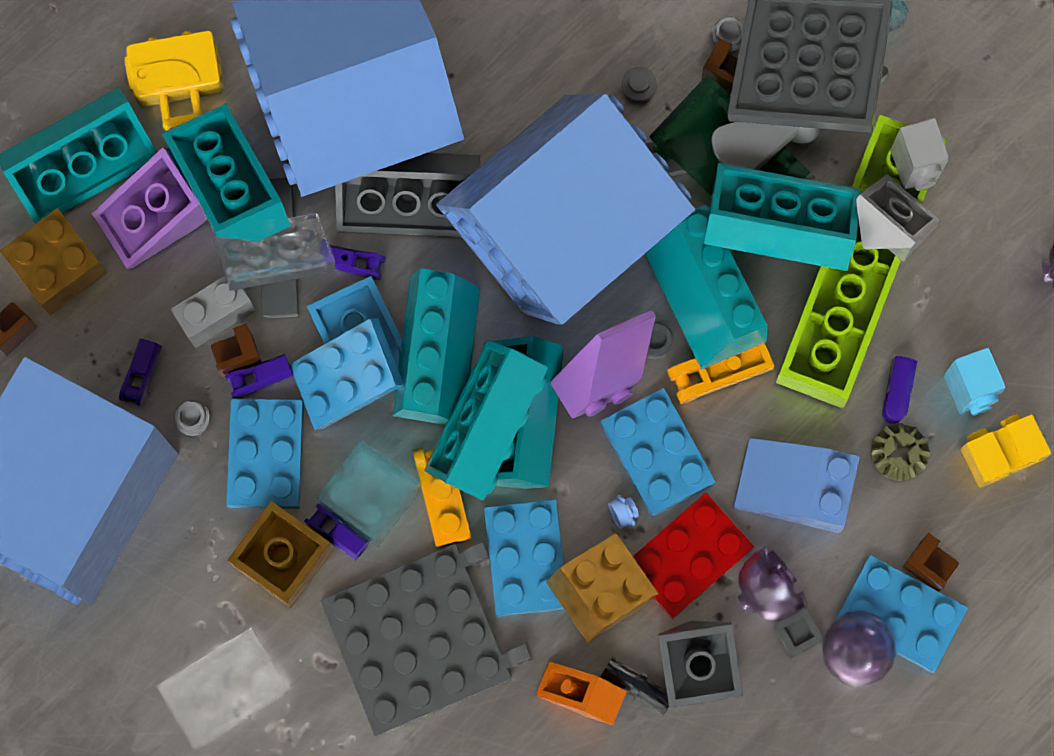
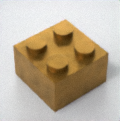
M58 208L0 250L1 254L49 315H52L107 274L101 263Z
M270 501L227 561L249 579L292 608L334 548L326 539Z
M616 533L561 566L546 582L587 643L644 608L658 594Z

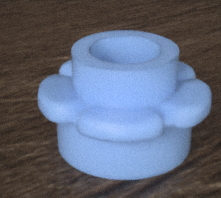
M618 494L615 500L608 503L610 514L619 529L628 525L633 528L635 526L634 519L639 517L637 507L631 497L625 499L621 494Z

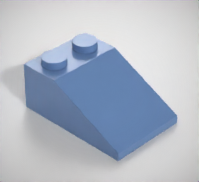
M749 438L733 508L840 534L845 527L860 456L822 447Z

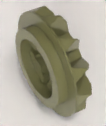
M899 423L887 426L878 433L872 444L871 455L875 467L882 475L895 481H908L920 475L926 468L930 451L927 438L916 427ZM895 441L902 447L913 445L907 453V462L901 457L888 459L896 449Z

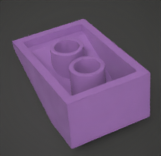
M166 147L160 149L92 212V215L127 269L136 267L197 229L207 220L171 150Z
M652 310L598 333L550 382L572 419L585 413L588 417H592L605 409L607 403L613 401L614 405H618L633 395L631 389L642 379L655 321V314Z

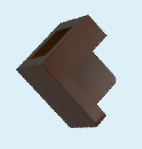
M720 38L703 67L701 79L731 95L738 58L731 55L732 44Z
M13 302L0 312V350L6 356L38 327Z
M247 323L233 328L235 336L211 345L217 363L216 367L222 379L230 372L262 362Z
M928 533L902 567L929 587L940 592L946 586L948 579L958 567L959 562L940 549L938 544L941 541Z

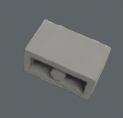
M936 118L901 127L890 150L904 189L915 187V190L919 191L934 186L949 160Z
M232 271L170 309L194 348H197L255 312L250 299Z

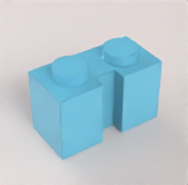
M989 347L955 359L943 375L960 415L970 411L972 416H976L992 409V404L999 401L998 395L1006 388Z

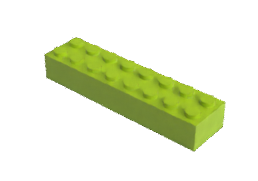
M879 115L851 188L861 189L862 193L886 174L903 188L890 150L899 129L908 126L907 124ZM915 187L905 190L923 204L928 188L917 191ZM859 219L856 243L848 270L820 267L776 380L777 384L842 409L849 399L901 262L889 249L862 248Z

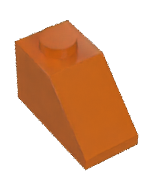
M549 661L535 696L590 719L613 726L627 691L598 676Z

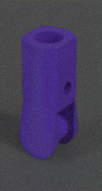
M323 243L318 265L322 268L350 273L364 278L372 276L373 280H381L382 275L379 273L381 263H385L386 257L378 253L353 250ZM358 258L367 260L365 269L356 267Z
M142 338L139 339L129 370L120 389V401L129 399L136 401L137 406H143L162 349L160 344ZM134 377L143 379L140 388L132 386Z
M282 354L261 363L230 372L225 376V379L231 382L233 388L232 398H240L294 375L286 354ZM254 374L256 382L247 385L244 377Z
M895 356L892 359L886 389L887 393L882 409L883 419L889 424L899 423L907 416L918 362L914 359L902 356Z
M317 503L315 506L317 511L310 520L306 518L304 522L354 561L358 560L368 547L370 541L335 514ZM328 518L336 523L329 533L321 529Z

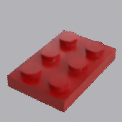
M705 493L632 557L658 594L653 599L673 620L750 553L755 546L712 498Z

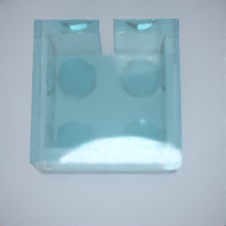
M361 440L341 465L344 471L343 476L336 472L317 496V500L323 507L335 514L375 546L379 547L422 489L418 481Z

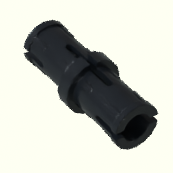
M612 657L608 666L619 672L620 675L618 676L605 668L601 677L629 693L627 697L633 701L637 698L664 716L669 707L659 702L656 697L668 703L667 691L649 681L647 674L642 672L640 675L616 660L615 657Z

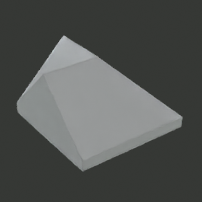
M887 174L862 192L856 199L862 248L889 249L903 262L941 222Z

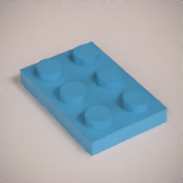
M372 276L307 306L324 344L368 319H378L397 368L399 367L402 338Z
M368 319L289 364L314 430L324 429L404 385L378 319Z
M664 388L600 421L604 432L651 518L715 485V479Z
M231 399L226 506L228 508H266L270 501H272L282 509H300L303 400Z
M556 499L485 507L484 513L496 617L564 610L546 583L564 565Z
M870 555L835 621L923 669L935 673L968 607Z

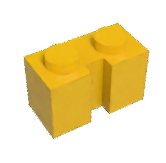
M1018 413L999 422L1002 428L989 433L987 428H983L967 436L969 442L960 450L979 489L1041 462L1051 454L1033 414L1021 418Z

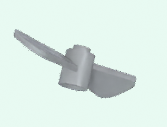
M885 66L882 69L880 84L889 76V70ZM732 122L720 126L714 131L712 147L715 156L721 164L759 170L790 141L800 144L811 142L818 137L820 129Z

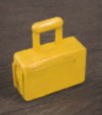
M184 31L179 36L163 39L150 37L146 42L130 44L126 48L127 57H124L129 90L130 92L132 91V96L136 98L141 107L160 104L162 126L165 131L202 115L201 96L221 93L224 90L218 48L211 31L196 33ZM191 98L193 114L171 117L168 102Z

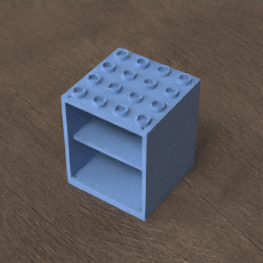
M237 0L231 2L237 17L231 18L230 21L237 40L245 39L239 41L238 44L260 106L265 114L264 116L272 137L280 136L279 139L274 140L281 162L289 161V163L283 165L290 186L297 183L302 197L465 140L438 41L420 0Z
M606 93L564 95L436 204L525 315L563 325L695 211V208L689 202L691 195L680 182L674 183L667 173L669 166L659 154L651 153L644 144L647 141L644 133L635 124L630 125L622 115L624 112L623 106L611 94L609 96Z
M24 356L0 396V564L14 572H18L43 588L51 590L76 606H79L81 600L92 605L177 458L178 453L155 426Z

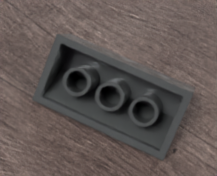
M425 153L335 185L336 232L461 237L436 204L480 167V155Z

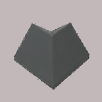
M689 621L658 634L669 708L743 696L732 622Z

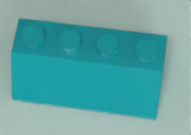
M118 87L0 153V167L36 224L58 208L61 213H64L137 172L157 151L123 92Z
M223 104L162 133L217 237L259 242L291 226L281 199L227 104Z
M718 163L704 244L847 271L856 243L858 227L856 199L861 194V189Z
M707 205L693 211L645 253L646 259L701 370L767 342L768 325L730 250L704 244L709 213Z
M420 268L410 277L398 367L404 385L395 391L392 416L446 425L469 379L480 288L456 274Z
M536 336L492 341L512 348L548 367L545 373L546 383L541 392L534 396L529 406V418L525 425L518 429L513 439V451L510 457L502 462L497 472L498 481L496 486L520 489L549 487L558 406V395L550 382L562 370L564 346Z
M487 340L424 471L484 501L486 495L490 494L497 484V472L502 462L506 461L513 451V439L518 429L523 427L529 418V406L534 396L541 392L546 383L545 373L548 367L512 348Z

